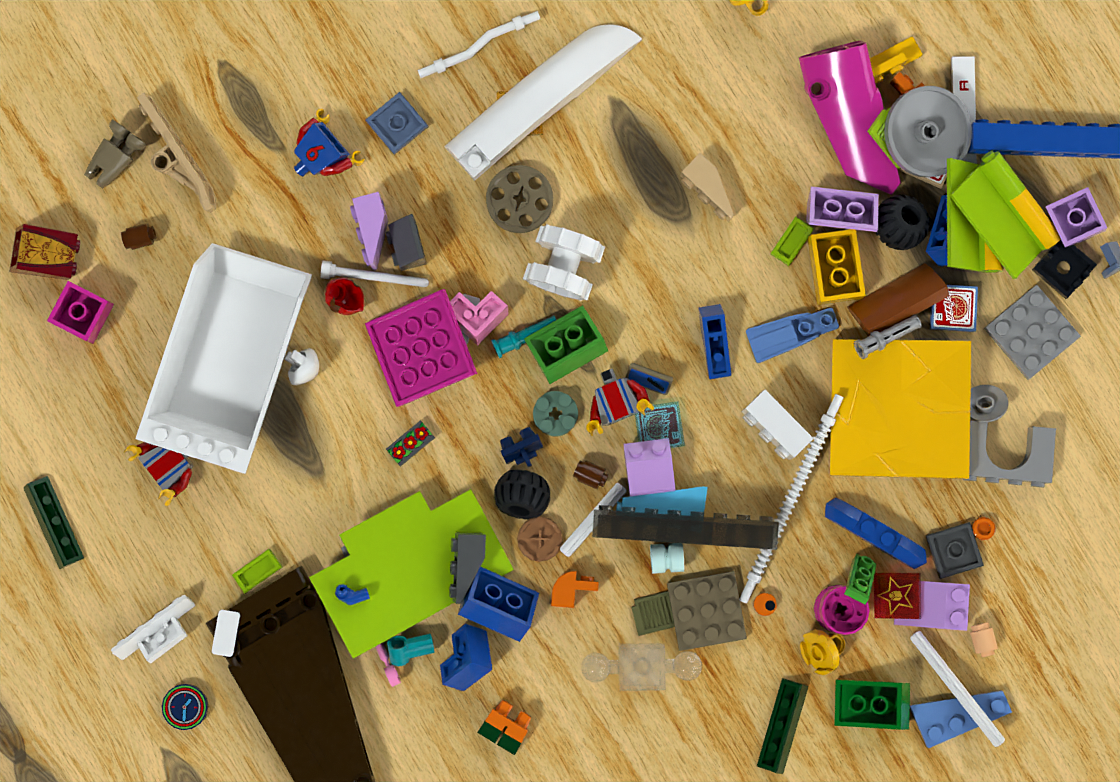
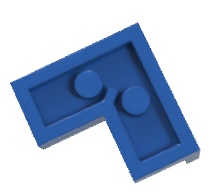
M468 624L463 625L452 634L454 655L440 665L442 685L465 691L493 670L487 631Z

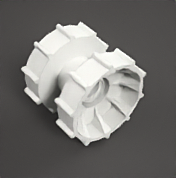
M547 224L546 226H540L535 242L539 243L541 247L551 250L552 254L548 265L535 262L532 264L528 263L523 280L545 291L580 301L588 300L593 284L589 283L587 279L577 276L576 272L580 261L592 264L600 263L605 246L584 234H579L565 228Z

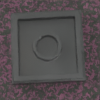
M970 522L926 535L939 579L984 566Z

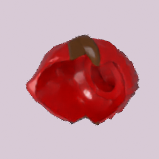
M344 277L329 280L325 287V301L333 312L342 315H352L364 310V294L360 286L356 285L353 280Z

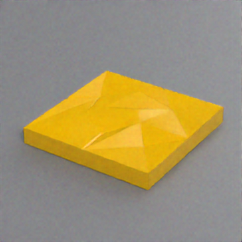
M833 339L831 402L835 394L844 398L834 417L836 419L835 424L831 426L830 476L969 479L971 341L894 340L886 344L883 350H876L868 354L867 358L861 359L854 347V341L856 340Z

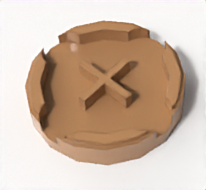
M541 516L531 518L524 522L519 529L517 537L518 547L522 554L530 560L537 562L548 561L556 556L562 544L561 530L549 518Z

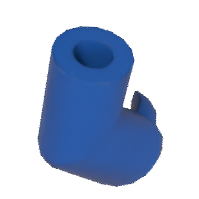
M344 584L336 587V597L348 605H354L370 599L367 588L355 592Z

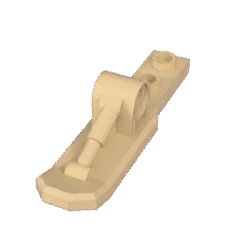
M142 93L137 97L140 102L139 108L146 117H150L153 130L158 135L161 134L167 143L166 146L152 156V168L169 175L182 185H186L199 195L203 209L210 213L216 210V198L213 187L153 98L146 93ZM164 158H167V166L165 168H161V161Z

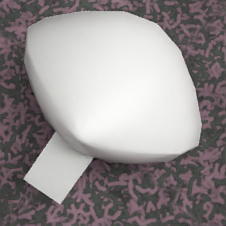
M308 348L300 352L293 350V352L289 351L285 356L284 360L292 364L288 371L289 381L292 385L307 383L318 375L319 360L313 349Z

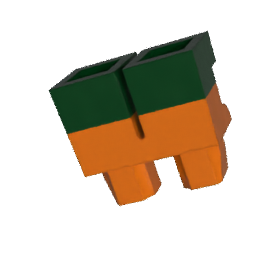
M502 700L496 708L491 710L477 733L496 743L504 727L507 726L497 745L515 755L528 732L527 727L531 716L520 711L516 720L511 719L507 715L513 705Z

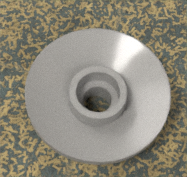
M979 385L971 388L970 418L972 420L992 422L998 420L1006 413L1008 398L1000 388L992 385Z

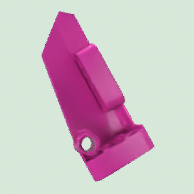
M850 42L800 56L799 62L805 83L804 90L813 103L845 175L892 195L900 184L898 170L867 132L880 112L884 110L880 91L875 85L866 42ZM819 82L821 89L818 93L813 94L811 86Z

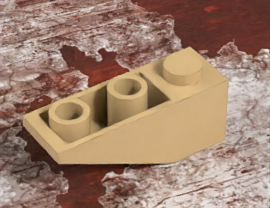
M699 153L681 172L680 177L683 178L681 182L688 189L691 190L693 188L698 192V198L704 204L708 205L709 203L715 208L714 213L720 219L730 221L734 214L717 168Z

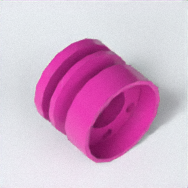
M828 586L815 599L814 614L818 623L827 631L843 635L853 634L862 629L868 621L870 612L868 601L866 604H863L845 595L846 586ZM837 604L843 606L840 613L835 612V609L838 608Z

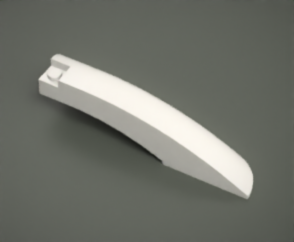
M600 25L588 29L499 98L444 146L445 149L475 181L539 125L574 98H577L641 42L642 38L630 29L619 25Z

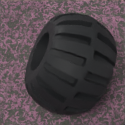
M895 195L884 200L878 207V231L876 232V235L880 236L881 242L896 250H908L918 246L929 231L930 222L928 212L923 208L924 205L908 195Z
M510 470L499 478L494 489V498L497 507L504 514L528 520L541 516L547 509L550 502V488L547 481L534 472Z

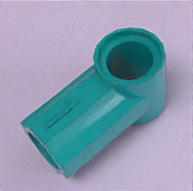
M431 634L409 639L398 635L390 638L387 642L389 659L394 666L406 665L410 658L435 653Z

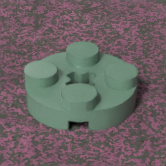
M551 391L545 393L536 401L534 406V422L543 433L549 436H563L576 424L578 419L577 405L568 394L563 392ZM556 407L558 411H562V415H559V420H554V417L549 416V413L553 410L552 408Z

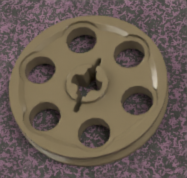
M524 165L510 166L501 170L491 180L486 193L487 209L493 221L506 231L513 233L533 231L539 228L551 213L553 206L551 185L541 172L532 167ZM511 172L518 173L520 176L519 182L516 184L509 183L507 180L508 174ZM534 177L539 178L542 182L541 187L538 189L530 188V179ZM524 187L522 194L523 198L526 199V201L521 202L518 211L516 212L517 204L516 200L513 198L518 197L521 192V188ZM496 188L504 191V197L500 200L494 199L491 195L492 191ZM538 199H545L547 201L548 207L545 210L540 211L535 207V202ZM506 209L510 212L509 220H499L498 213L500 210ZM523 215L531 216L532 224L527 227L522 226L519 222L520 217Z

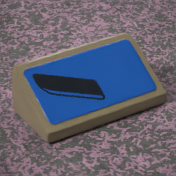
M635 363L630 364L625 377L636 381L646 389L663 395L668 394L673 381V377Z

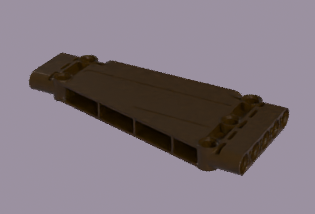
M300 566L227 610L238 612L240 619L235 641L237 651L231 657H223L228 661V668L294 782H358L360 777H366L369 782H375L324 604L304 568ZM310 586V589L306 590L300 595L298 594V592ZM308 594H312L316 598V603L313 607H309L305 603V598ZM288 598L291 599L290 601L286 602L281 606L278 605L283 601L287 600ZM268 610H271V612L266 614L265 616L261 618L259 617ZM218 616L206 623L213 637ZM268 618H273L277 623L273 631L266 627ZM248 622H251L250 625L240 630V627L247 624Z

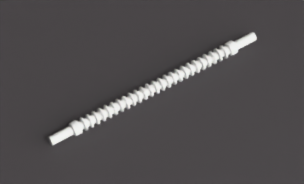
M835 394L827 413L822 415L820 420L822 424H818L819 430L815 431L817 435L813 436L814 441L810 442L811 447L807 448L808 454H804L805 460H801L803 465L799 466L800 471L796 472L797 477H794V483L790 484L792 488L787 490L789 494L785 495L786 501H782L783 507H779L780 513H776L778 518L774 519L775 524H772V530L768 531L770 535L765 537L767 541L762 543L764 547L760 548L761 554H757L758 560H754L756 565L752 566L753 570L749 571L747 575L748 581L739 598L740 601L746 604L756 583L759 584L762 579L761 573H765L763 568L767 567L766 562H769V556L773 555L772 549H776L774 545L778 544L777 538H781L780 532H784L783 526H787L785 521L789 520L788 515L792 514L791 509L795 508L793 504L798 502L796 500L797 496H801L799 491H803L802 485H806L804 481L809 479L807 474L812 472L810 468L814 467L813 462L817 461L816 456L820 455L819 449H823L821 447L822 443H826L824 438H828L827 432H831L829 428L835 424L836 419L834 417L844 398L840 395Z

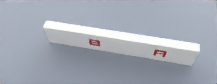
M952 57L951 93L957 96L964 104L970 116L971 124L976 120L975 57ZM967 152L963 161L977 164V156Z

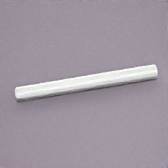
M917 631L910 637L914 645L995 747L1000 746L1005 741V738L922 632Z

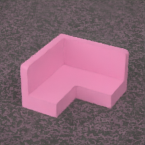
M492 291L477 306H474L460 292L450 301L461 331L477 346L508 316V305Z

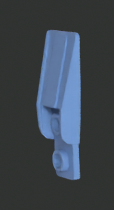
M827 308L813 314L810 312L797 314L752 327L746 330V334L756 362L761 363L818 338L821 334L839 328V324L833 308Z

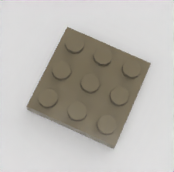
M734 571L667 583L679 651L747 639Z

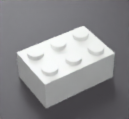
M766 390L762 391L742 411L744 414L742 418L751 427L755 425L760 430L759 436L766 443L772 442L776 446L774 451L782 459L787 458L790 460L795 458L814 439Z

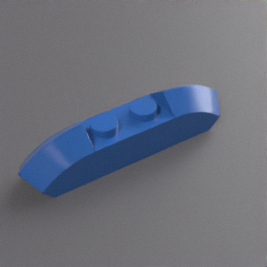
M837 497L826 503L825 517L833 523L913 569L927 563L926 550L904 535Z

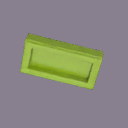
M795 216L770 254L789 266L814 228Z
M268 549L232 574L244 594H246L283 568V566L271 549Z

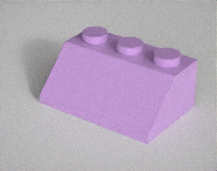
M811 187L807 202L806 221L809 225L877 232L879 194Z

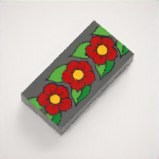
M420 420L387 447L386 450L401 467L434 440L435 437Z

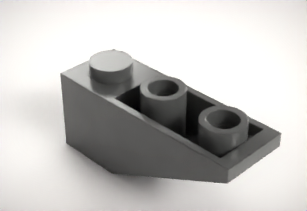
M455 532V538L451 539V552H454V561L450 563V574L454 575L453 584H450L449 596L453 598V602L456 604H461L485 559L486 535L483 533Z

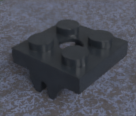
M1060 240L1046 252L1033 267L1032 271L1062 297L1067 299L1090 275V272L1097 264L1075 245L1064 247ZM1065 261L1069 264L1070 270L1067 274L1058 272L1057 265L1059 262Z

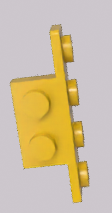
M913 37L870 58L875 84L884 80V76L890 73L895 75L904 69L903 66L923 55Z

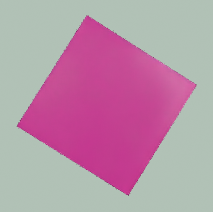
M445 289L365 323L396 407L403 406L478 374Z

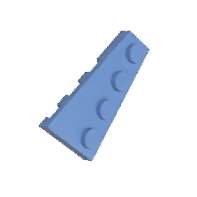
M1001 690L972 695L973 699L991 721L1012 713L1004 692ZM957 698L910 705V710L927 748L979 727Z

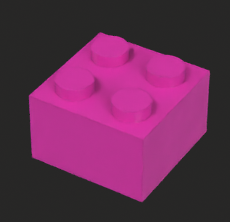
M67 281L47 321L94 344L114 304Z

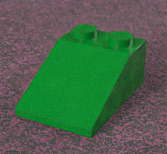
M836 680L834 726L909 730L910 683Z

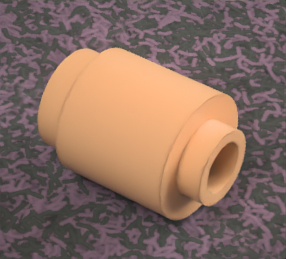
M989 622L971 626L972 632H970L975 653H980L981 657L994 655V650L998 649L993 628L989 626Z

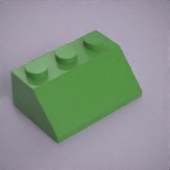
M583 305L524 338L549 384L608 352L604 338Z

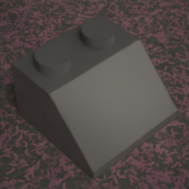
M413 214L388 224L389 231L386 232L389 245L393 244L395 253H391L394 266L399 265L400 270L404 271L426 265L424 250Z

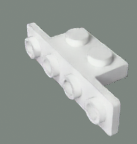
M186 595L176 598L172 604L156 613L144 625L137 627L128 637L120 640L111 649L112 653L121 660H124L140 648L145 659L149 663L154 662L188 636L178 618L195 606L194 602Z

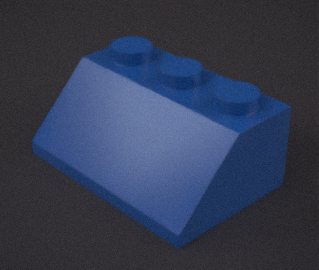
M480 567L461 602L458 615L520 642L531 627L539 592Z

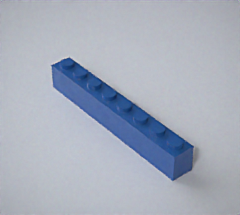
M986 119L975 120L971 124L972 139L968 154H986L990 151L994 153L999 151L1001 155L1120 159V124L1100 127L1098 123L1077 126V123L1074 122L1064 123V125H1055V122H1042L1041 125H1035L1032 121H1021L1019 124H1011L1010 120L989 123V120Z

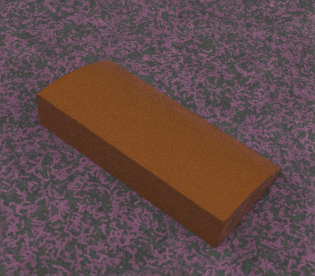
M924 263L849 305L847 308L869 337L872 332L884 331L949 296L948 287L940 276Z

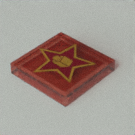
M875 573L874 618L921 619V573Z

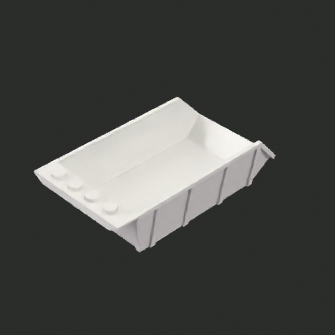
M212 243L193 265L135 439L246 474L312 274Z

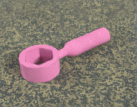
M384 643L377 645L376 649L379 657L386 665V668H384L391 686L394 687L401 683L394 665L389 663V655Z

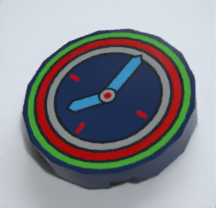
M191 684L177 685L170 689L162 702V713L169 725L180 730L193 729L201 724L207 716L209 708L206 695L200 688Z

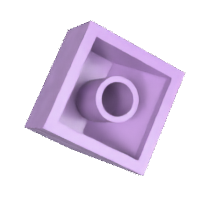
M1088 187L1046 206L1064 247L1085 241L1105 232L1107 229L1106 223Z
M669 438L623 444L630 497L675 491Z

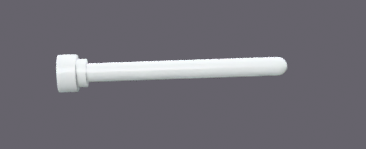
M322 261L321 278L323 279L342 276L427 287L429 285V280L426 278L336 267V264H332V261Z

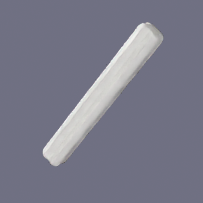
M616 483L560 547V551L567 557H570L627 490L621 484Z

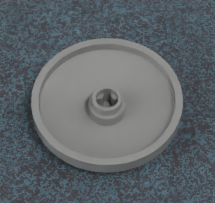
M936 86L918 87L901 95L891 106L885 122V142L891 157L904 171L918 177L944 175L947 173V158L963 161L969 150L972 139L970 116L961 100L950 91Z

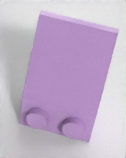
M896 579V584L899 587L912 584L906 597L913 608L899 605L894 611V625L967 631L969 584Z

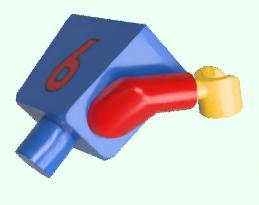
M318 109L316 118H311L299 129L296 142L297 147L294 152L300 161L294 166V170L302 177L309 171L313 175L321 174L323 176L340 174L352 168L353 164L355 166L362 165L365 160L356 161L354 159L356 155L361 153L358 150L353 152L350 159L348 158L350 154L325 125L329 123L330 115L328 114L325 118H320L324 113V109Z

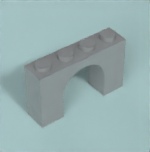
M970 421L969 479L963 480L977 481V477L986 478L985 482L999 483L1000 479L1008 480L1009 485H1022V482H1031V487L1042 488L1045 487V484L1052 483L1056 428L1029 427L1026 454L1023 461L1016 468L1006 470L993 464L987 455L988 422Z

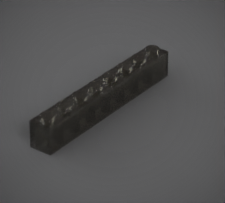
M599 505V510L594 509L592 537L777 550L779 522L773 521V517L759 516V520H750V515L736 514V519L727 518V514L714 513L713 517H704V512L691 511L690 516L681 515L680 510H668L667 514H658V509L645 508V512L642 513L635 512V507H622V511H612L613 506Z

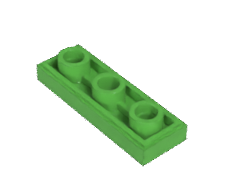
M858 554L855 555L844 593L863 604H866L869 600L876 569V563L871 558Z

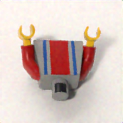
M613 369L600 373L605 385L595 389L590 411V422L586 425V429L593 436L595 429H597L599 434L603 433V429L600 426L601 423L602 426H609L639 412L645 416L644 411L647 407L651 411L654 410V406L649 402L646 389L636 381L629 380V378L617 380Z
M146 442L137 446L129 445L124 450V453L127 451L134 453V456H131L128 461H133L140 455L138 459L162 489L158 500L162 496L168 497L165 506L170 505L173 497L178 496L188 487L192 476L191 469L193 468V464L187 458L189 456Z

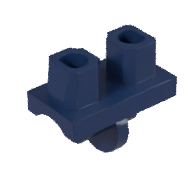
M530 427L519 432L523 440L514 444L511 436L500 440L501 454L506 464L513 461L517 465L526 462L527 466L530 467L532 466L530 459L536 457V451L543 448L538 434H535Z

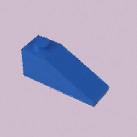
M942 195L926 248V252L938 266L947 265V195Z
M717 304L698 307L709 379L732 376L725 314L722 306Z

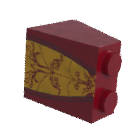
M22 224L16 228L9 272L63 280L71 279L72 275L75 276L77 262H74L75 253L78 254L80 249V240H77L78 234Z

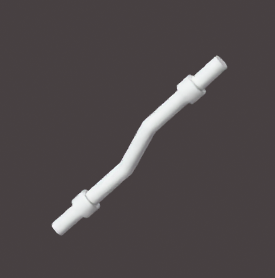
M538 11L523 17L519 15L512 18L511 22L488 30L464 52L444 60L440 58L433 61L434 64L418 70L420 78L436 72L438 74L446 71V68L472 58L491 39L515 29L516 31L525 28V25L540 20Z

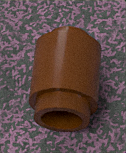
M148 223L126 228V231L121 232L125 249L131 248L135 250L153 245L154 239H157L154 227L149 226Z
M580 460L573 477L577 478V481L598 489L599 486L604 487L608 474H605V468L587 460L585 462Z

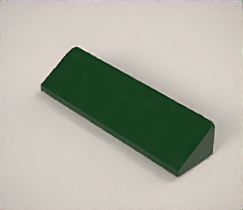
M46 476L26 484L24 491L58 568L63 569L84 559L49 477Z
M782 678L757 767L777 774L784 773L807 694V685Z

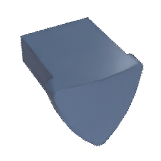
M1117 241L1108 242L1100 246L1110 266L1101 273L1104 279L1120 271V247Z

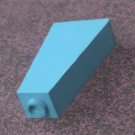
M702 486L671 492L624 497L622 502H617L616 515L620 516L619 521L700 533L708 487Z

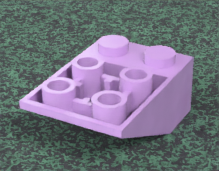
M379 192L353 198L354 205L350 206L353 219H355L356 223H359V227L356 228L358 239L361 244L365 245V249H362L364 261L374 271L378 268L388 225L386 210Z

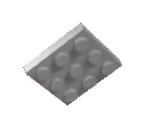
M1038 285L1031 288L984 328L1027 380L1032 378L1081 337Z

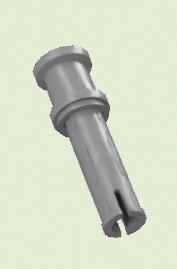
M913 315L884 331H874L869 337L854 341L855 350L861 359H865L868 357V354L876 350H883L886 344L921 328V321L918 316Z

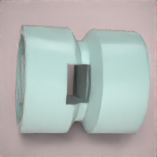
M669 543L668 547H665L664 544H650L652 574L665 573L667 569H670L671 572H684L683 543Z

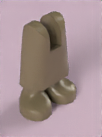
M113 119L109 123V127L113 132L111 140L103 139L84 174L87 178L93 179L102 168L104 171L96 182L102 189L110 184L133 160L130 155L135 150H142L147 145ZM126 139V143L123 146V148L119 149V146Z

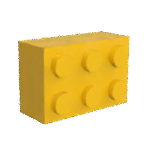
M849 229L810 235L807 240L817 305L864 298L866 294L856 230Z

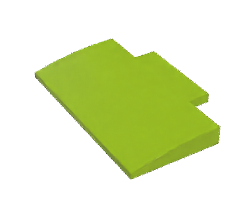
M471 489L432 511L419 491L339 535L349 556L309 577L353 659L455 603L453 598L449 596V587L454 581V575L450 574V563L454 561V552H451V539L455 538V532L483 533L486 535L485 559L480 567L500 576H504L514 570ZM344 584L355 592L367 588L370 599L354 605H348L336 597V587Z

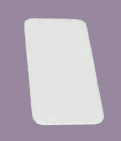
M219 611L212 646L213 654L228 657L233 655L240 619L238 612Z

